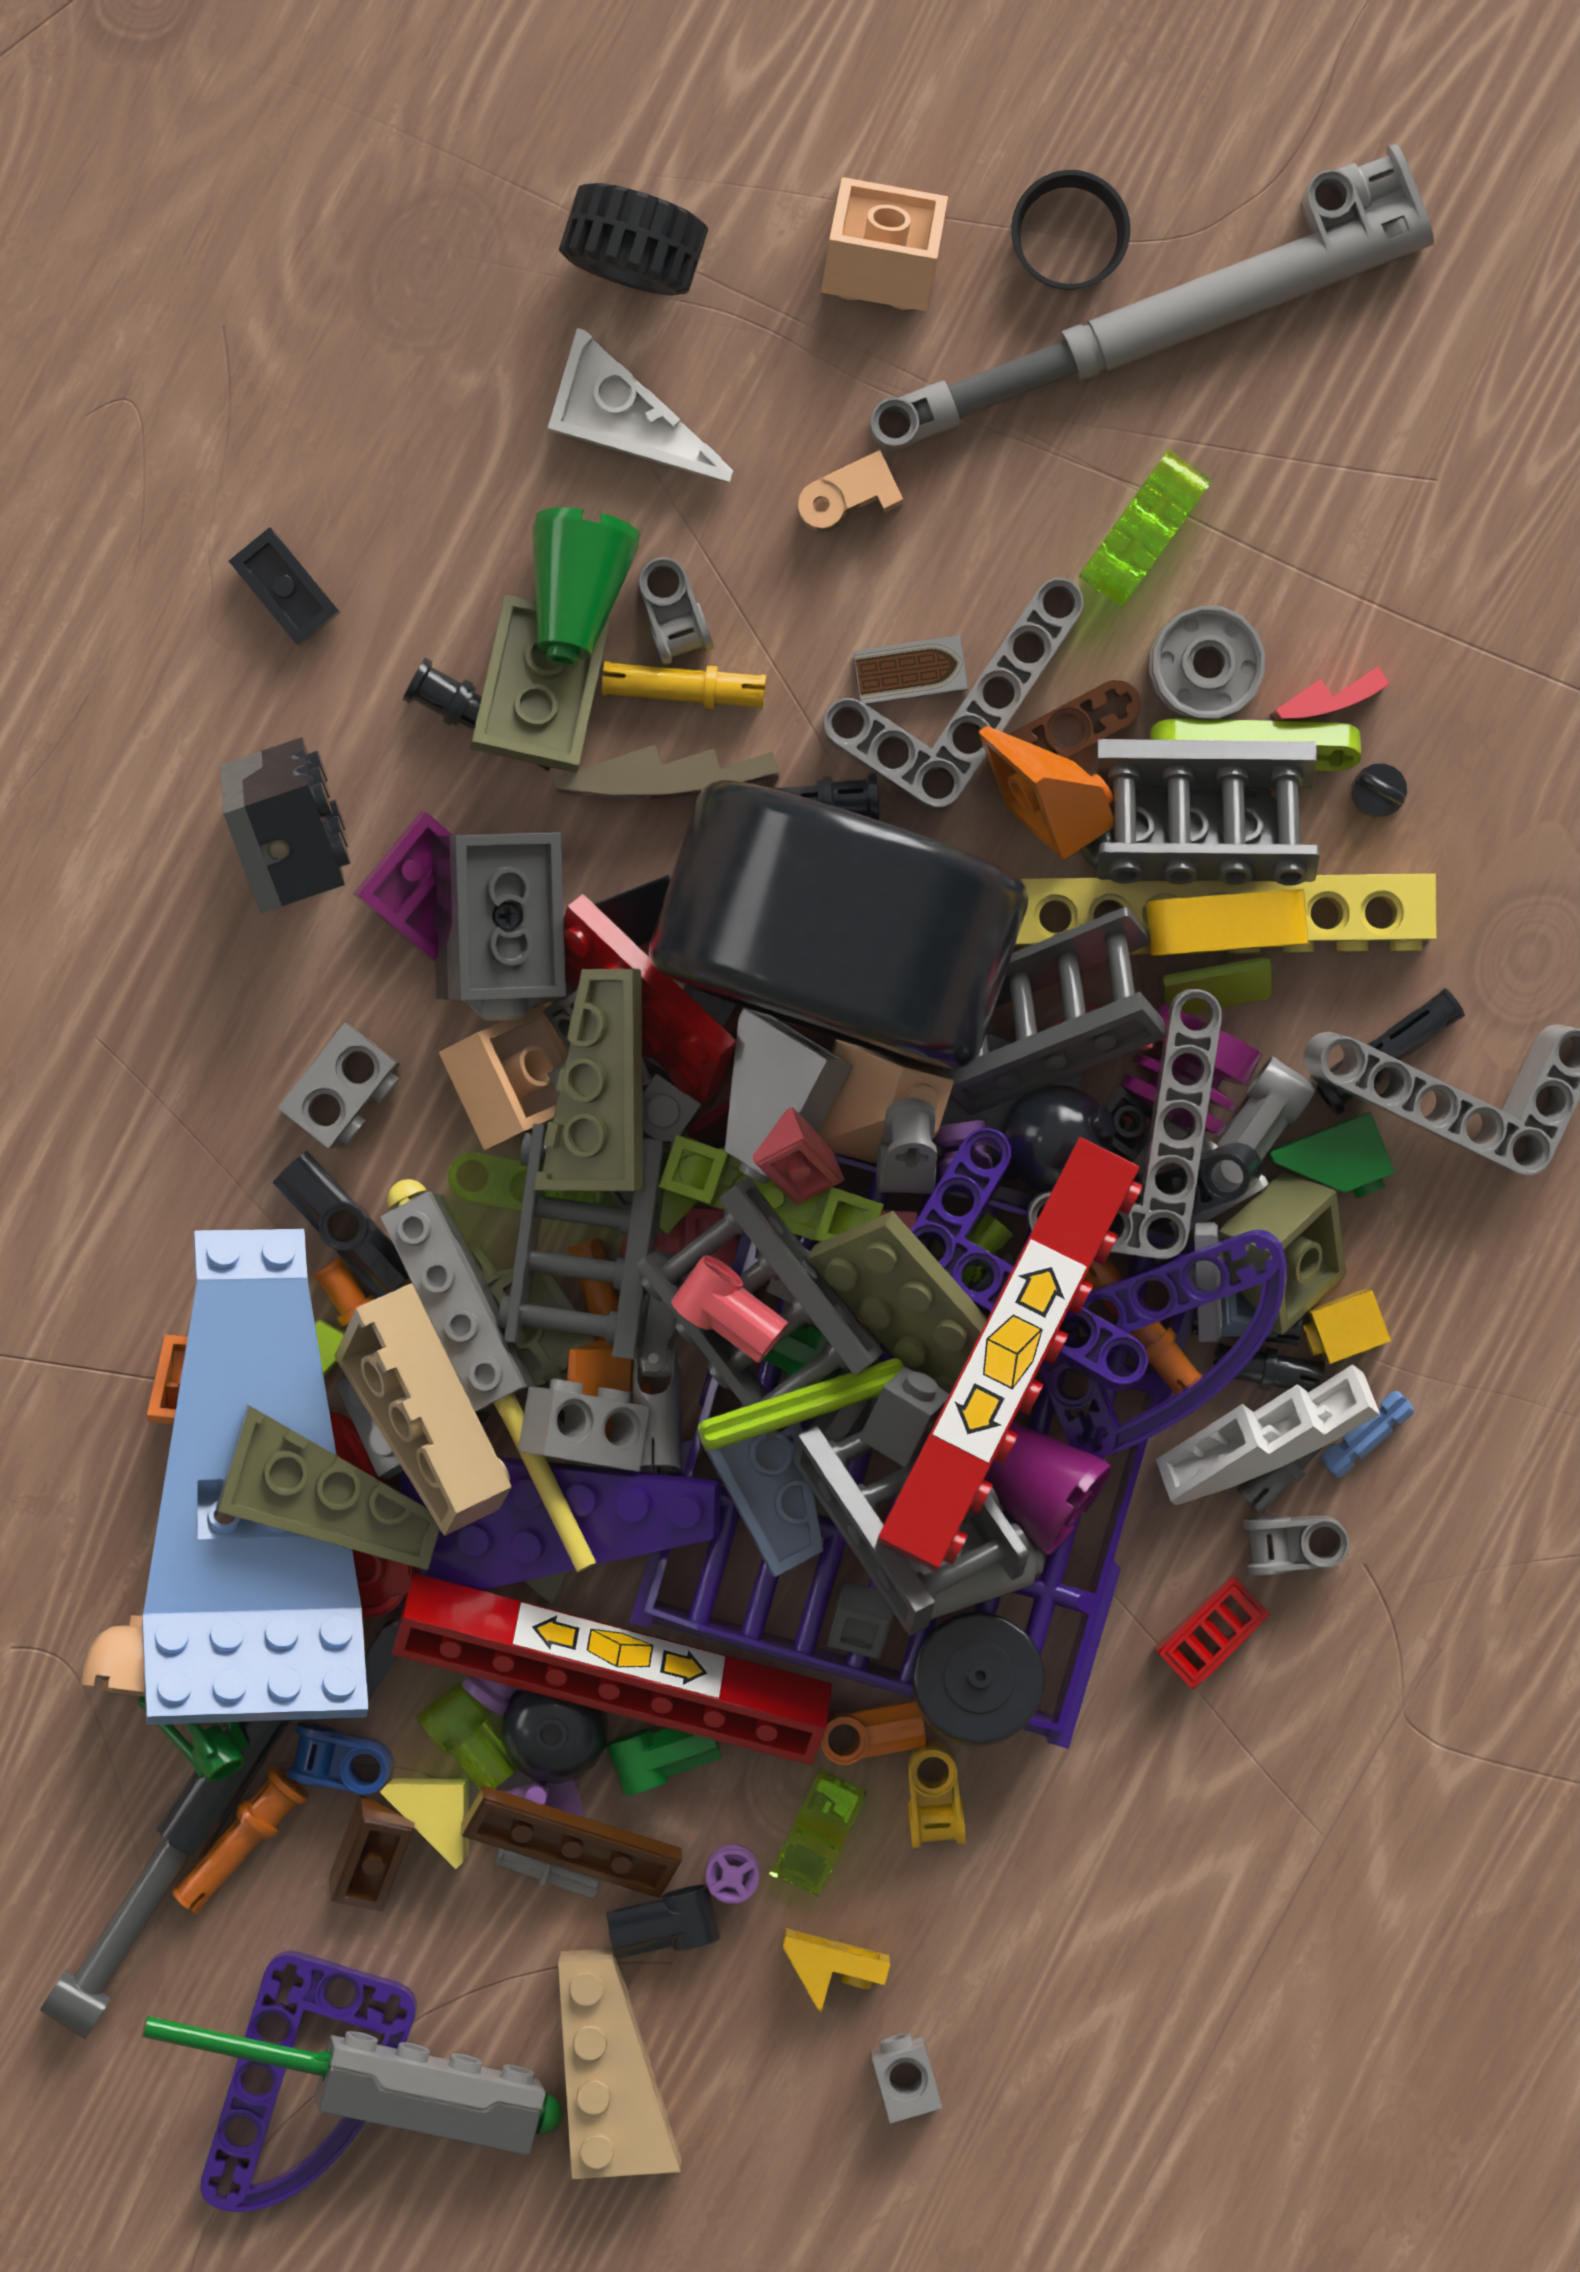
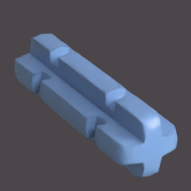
M1398 1391L1391 1392L1379 1403L1381 1405L1379 1409L1380 1415L1342 1436L1343 1441L1339 1445L1334 1443L1322 1453L1320 1457L1322 1463L1335 1477H1343L1355 1466L1353 1461L1359 1457L1362 1460L1393 1432L1391 1427L1396 1423L1401 1425L1413 1415L1414 1408L1402 1393Z

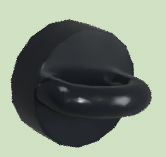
M1385 763L1372 764L1362 769L1355 777L1352 785V799L1356 807L1365 815L1374 818L1386 817L1398 811L1404 804L1407 795V783L1402 773L1394 766Z

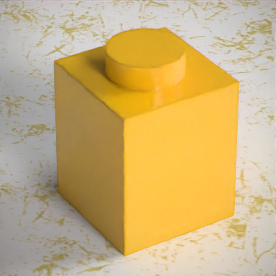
M1367 1288L1309 1309L1306 1313L1310 1323L1302 1325V1330L1312 1355L1315 1356L1321 1353L1324 1361L1330 1364L1391 1341L1373 1290Z

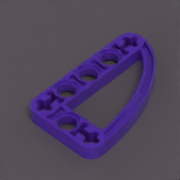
M1251 1230L1091 1289L1083 1308L1089 1311L1090 1304L1097 1299L1110 1300L1115 1304L1119 1313L1118 1322L1114 1326L1128 1333L1262 1283L1261 1296L1256 1312L1247 1329L1232 1348L1190 1385L1162 1403L1122 1423L1118 1421L1104 1386L1087 1377L1089 1383L1088 1391L1082 1396H1069L1061 1389L1059 1376L1062 1371L1071 1367L1056 1359L1054 1365L1043 1360L1039 1371L1069 1444L1100 1458L1118 1453L1182 1420L1214 1397L1233 1380L1265 1341L1276 1321L1284 1300L1287 1285V1263L1283 1247L1277 1237L1269 1231ZM1250 1243H1255L1259 1250L1269 1249L1271 1256L1265 1261V1269L1259 1270L1256 1263H1248L1238 1267L1235 1272L1240 1280H1232L1231 1265L1222 1252L1230 1251L1231 1262L1247 1255L1250 1250ZM1199 1261H1209L1215 1264L1221 1274L1219 1286L1211 1290L1197 1287L1191 1280V1267ZM1157 1280L1165 1284L1170 1294L1169 1303L1159 1309L1146 1306L1140 1299L1139 1294L1140 1286L1144 1282ZM1081 1324L1079 1325L1087 1336L1080 1337L1079 1326L1067 1330L1065 1333L1069 1335L1064 1343L1066 1347L1080 1348L1089 1341L1088 1333ZM1093 1399L1097 1401L1098 1406H1092L1088 1412L1095 1427L1105 1426L1108 1431L1101 1439V1445L1099 1446L1096 1445L1093 1439L1084 1440L1081 1436V1433L1087 1427V1420L1083 1411H1080L1075 1416H1072L1070 1412L1072 1409L1084 1407Z
M285 1951L272 1958L264 1972L245 2038L268 2042L259 2034L258 2023L265 2015L277 2014L284 2018L289 2029L285 2039L273 2044L293 2048L304 2011L307 2010L385 2034L382 2046L397 2049L399 2043L407 2041L416 2015L417 2001L409 1987L399 1982L298 1951ZM288 1963L296 1965V1975L304 1978L303 1984L294 1983L286 2002L297 2003L296 2011L283 2003L265 2002L266 1994L275 2000L278 1997L282 1979L275 1976L274 1973L275 1970L283 1971ZM343 1978L350 1981L356 1991L354 2002L345 2007H336L331 2004L325 1994L326 1985L331 1980ZM366 1985L375 1988L371 1996L372 2000L383 2003L389 2000L390 1995L400 1997L399 2006L407 2010V2014H397L394 2022H390L384 2019L385 2010L370 2004L367 2009V2016L357 2013L365 1998ZM238 2058L201 2177L200 2189L203 2198L209 2205L217 2209L233 2212L260 2210L280 2203L307 2187L325 2172L349 2146L366 2121L342 2116L328 2136L301 2162L270 2180L251 2184L286 2069ZM257 2065L266 2068L271 2073L273 2079L271 2089L262 2094H253L248 2091L242 2081L243 2072L248 2067ZM246 2117L251 2120L257 2130L256 2139L248 2145L233 2143L226 2131L227 2124L232 2119ZM219 2149L232 2157L250 2158L249 2165L239 2159L233 2174V2182L239 2184L240 2189L231 2188L228 2195L218 2193L219 2184L211 2180L212 2176L220 2177L229 2158V2156H218Z

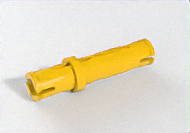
M610 661L604 662L603 673H605V676H602V696L616 695L703 703L704 709H715L716 704L764 709L767 675L764 674L760 676L719 672L718 666H707L706 671L611 663Z

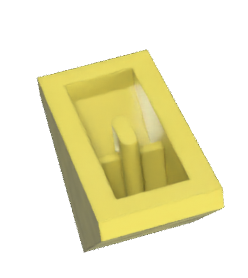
M393 1778L380 1791L403 1817L414 1822L415 1829L455 1869L469 1856V1839L461 1836V1823L469 1811V1779Z

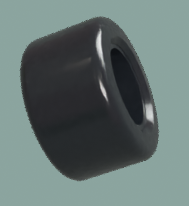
M719 780L710 783L702 789L697 798L651 937L649 956L652 965L661 974L707 994L891 1055L941 1068L958 1070L974 1062L981 1051L1028 908L1029 896L1026 886L1013 873L987 860L939 841L861 814L787 792L745 782Z

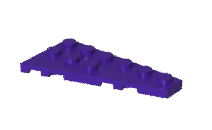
M498 1457L508 1470L512 1486L500 1509L445 1536L439 1530L428 1570L420 1568L419 1574L477 1590H485L576 1569L523 1460ZM548 1462L596 1561L594 1565L712 1540L719 1534L720 1480ZM401 1471V1493L426 1507L405 1471ZM404 1603L397 1607V1609L403 1608Z

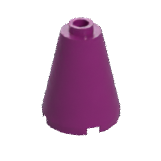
M1013 1421L1009 1430L1019 1435L1004 1465L993 1460L984 1479L993 1484V1489L997 1494L1000 1505L1034 1544L1051 1555L1076 1528L1072 1524L1083 1511L1087 1513L1111 1474L1112 1469L1110 1468L1112 1466L1104 1461L1103 1458Z

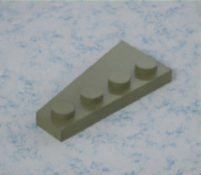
M582 969L567 1035L570 1047L565 1068L559 1071L556 1090L560 1091L553 1122H548L543 1144L548 1147L543 1170L537 1172L534 1190H643L641 969Z
M247 1404L216 1510L218 1512L428 1570L440 1530L428 1508Z

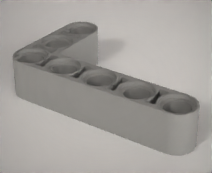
M1053 578L1046 581L1038 589L933 748H930L863 702L854 698H842L835 701L827 709L823 721V731L827 740L834 747L871 772L877 773V776L922 806L931 810H942L951 806L986 757L983 744L975 753L965 754L960 752L954 746L953 732L963 725H971L979 731L986 726L1001 732L1004 730L1080 616L1083 609V595L1080 588L1069 579ZM1052 591L1066 593L1072 601L1071 614L1064 618L1050 616L1043 606L1044 596ZM1024 635L1035 637L1043 648L1042 657L1034 663L1019 661L1013 652V643L1017 638ZM1000 680L1011 688L1013 699L1007 707L995 709L985 702L983 688L988 682ZM843 710L856 712L863 721L862 732L851 739L838 736L832 727V720L838 712ZM897 740L906 747L908 760L902 767L889 769L879 762L877 750L883 742ZM932 770L946 772L953 782L952 792L943 799L929 797L922 787L923 777Z
M1187 989L1178 993L1169 1006L1165 1028L1167 1038L1163 1041L1142 1179L1143 1187L1140 1192L1139 1203H1134L1128 1216L1118 1211L1122 1219V1227L1110 1252L1168 1259L1178 1255L1187 1243L1222 1020L1220 1004L1209 992L1200 989ZM1192 998L1202 999L1209 1008L1208 1022L1198 1030L1188 1029L1180 1019V1011L1183 1004ZM1183 1053L1194 1054L1201 1063L1199 1077L1190 1084L1178 1083L1172 1074L1174 1060ZM1175 1108L1186 1109L1193 1118L1191 1131L1181 1139L1170 1138L1166 1134L1163 1125L1167 1113ZM1166 1163L1179 1164L1184 1171L1185 1180L1183 1185L1173 1193L1161 1192L1155 1184L1157 1170ZM1052 1191L1041 1192L1030 1201L1027 1208V1222L1031 1230H1033L1037 1222V1213L1040 1207L1047 1202ZM1169 1218L1176 1226L1175 1239L1166 1247L1157 1248L1152 1246L1147 1239L1148 1226L1155 1219Z
M1560 1024L1549 1025L1541 1030L1536 1037L1502 1110L1355 1038L1332 1032L1319 1033L1310 1039L1303 1055L1307 1070L1317 1079L1498 1167L1524 1175L1538 1174L1550 1163L1580 1100V1029ZM1570 1037L1574 1050L1570 1059L1562 1063L1559 1058L1560 1045ZM1340 1045L1344 1053L1343 1063L1339 1069L1330 1072L1327 1066L1328 1053L1333 1047ZM1387 1068L1390 1073L1389 1086L1383 1093L1377 1094L1374 1089L1375 1076L1381 1069ZM1547 1086L1551 1096L1550 1103L1545 1110L1539 1113L1536 1107L1537 1094ZM1433 1090L1436 1096L1435 1109L1431 1114L1424 1117L1420 1109L1421 1100L1426 1093ZM1479 1113L1482 1119L1481 1131L1476 1137L1470 1139L1467 1135V1123L1473 1115ZM1524 1135L1528 1144L1527 1152L1523 1158L1515 1161L1513 1157L1514 1143Z

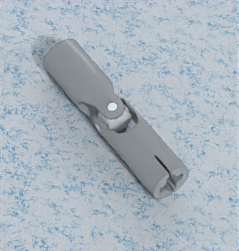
M661 1252L667 1260H670L673 1256L676 1255L673 1253ZM651 1295L642 1358L633 1359L632 1403L650 1406L639 1472L659 1474L660 1467V1474H673L681 1470V1361L675 1349L679 1332L674 1324L676 1317L663 1300L657 1301ZM672 1375L671 1382L664 1392L655 1395L643 1392L642 1376L661 1381Z

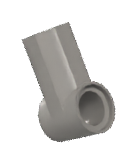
M1272 1056L1251 1083L1245 1094L1248 1098L1237 1114L1234 1115L1216 1145L1221 1147L1238 1142L1247 1144L1257 1152L1262 1161L1285 1126H1291L1302 1113L1314 1095L1317 1086Z

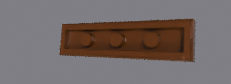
M484 1785L461 1823L462 1837L657 1898L661 1897L682 1862V1850L680 1847Z

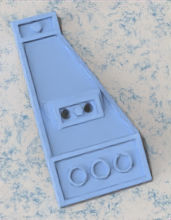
M304 1229L194 1231L193 1247L196 1289L142 1617L146 1725L367 1717L368 1697L362 1607L352 1549L231 1516L234 1521L230 1524H220L215 1520V1516L224 1514L218 1512L216 1507L247 1404L336 1455L307 1279Z

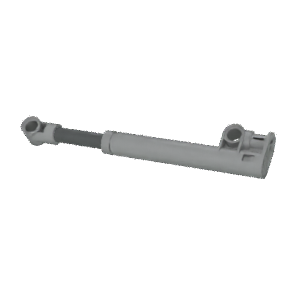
M1397 144L1387 146V156L1361 166L1351 163L1336 170H1324L1315 175L1303 193L1301 202L1303 213L1311 232L1308 236L1087 321L1086 325L1078 324L1061 331V342L953 384L947 385L945 380L900 397L886 398L878 403L872 411L869 429L873 442L877 447L886 452L904 451L911 444L960 426V418L1016 396L1073 374L1076 375L1079 382L1099 375V372L1102 370L1110 371L1434 245L1431 224L1404 154ZM1324 186L1333 187L1341 195L1342 206L1332 211L1323 209L1315 199V191ZM890 412L901 413L908 420L910 429L900 438L887 437L879 428V421L882 416Z

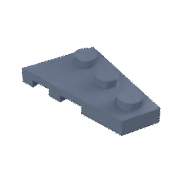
M800 1422L790 1425L772 1440L766 1434H762L713 1451L705 1449L773 1577L823 1552L814 1493L793 1461L797 1437L803 1433Z

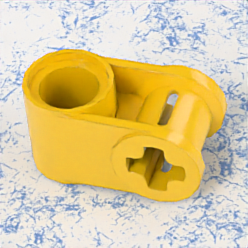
M928 1740L926 1741L927 1747L912 1749L908 1756L907 1770L910 1793L908 1813L912 1848H920L922 1842L955 1840L957 1845L966 1844L962 1796L959 1795L958 1771L953 1753L947 1745L939 1741ZM938 1757L947 1764V1770L940 1779L934 1781L925 1780L917 1773L920 1763L926 1758Z

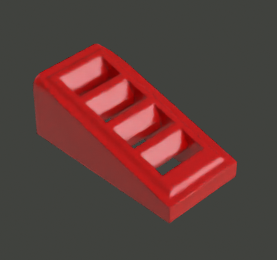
M1231 1575L1154 1648L1186 1684L1194 1690L1270 1614L1234 1575ZM1229 1595L1249 1614L1250 1617L1243 1623L1223 1603ZM1214 1610L1234 1630L1227 1638L1207 1618ZM1199 1625L1218 1645L1211 1653L1192 1633ZM1183 1641L1202 1659L1196 1667L1177 1649Z

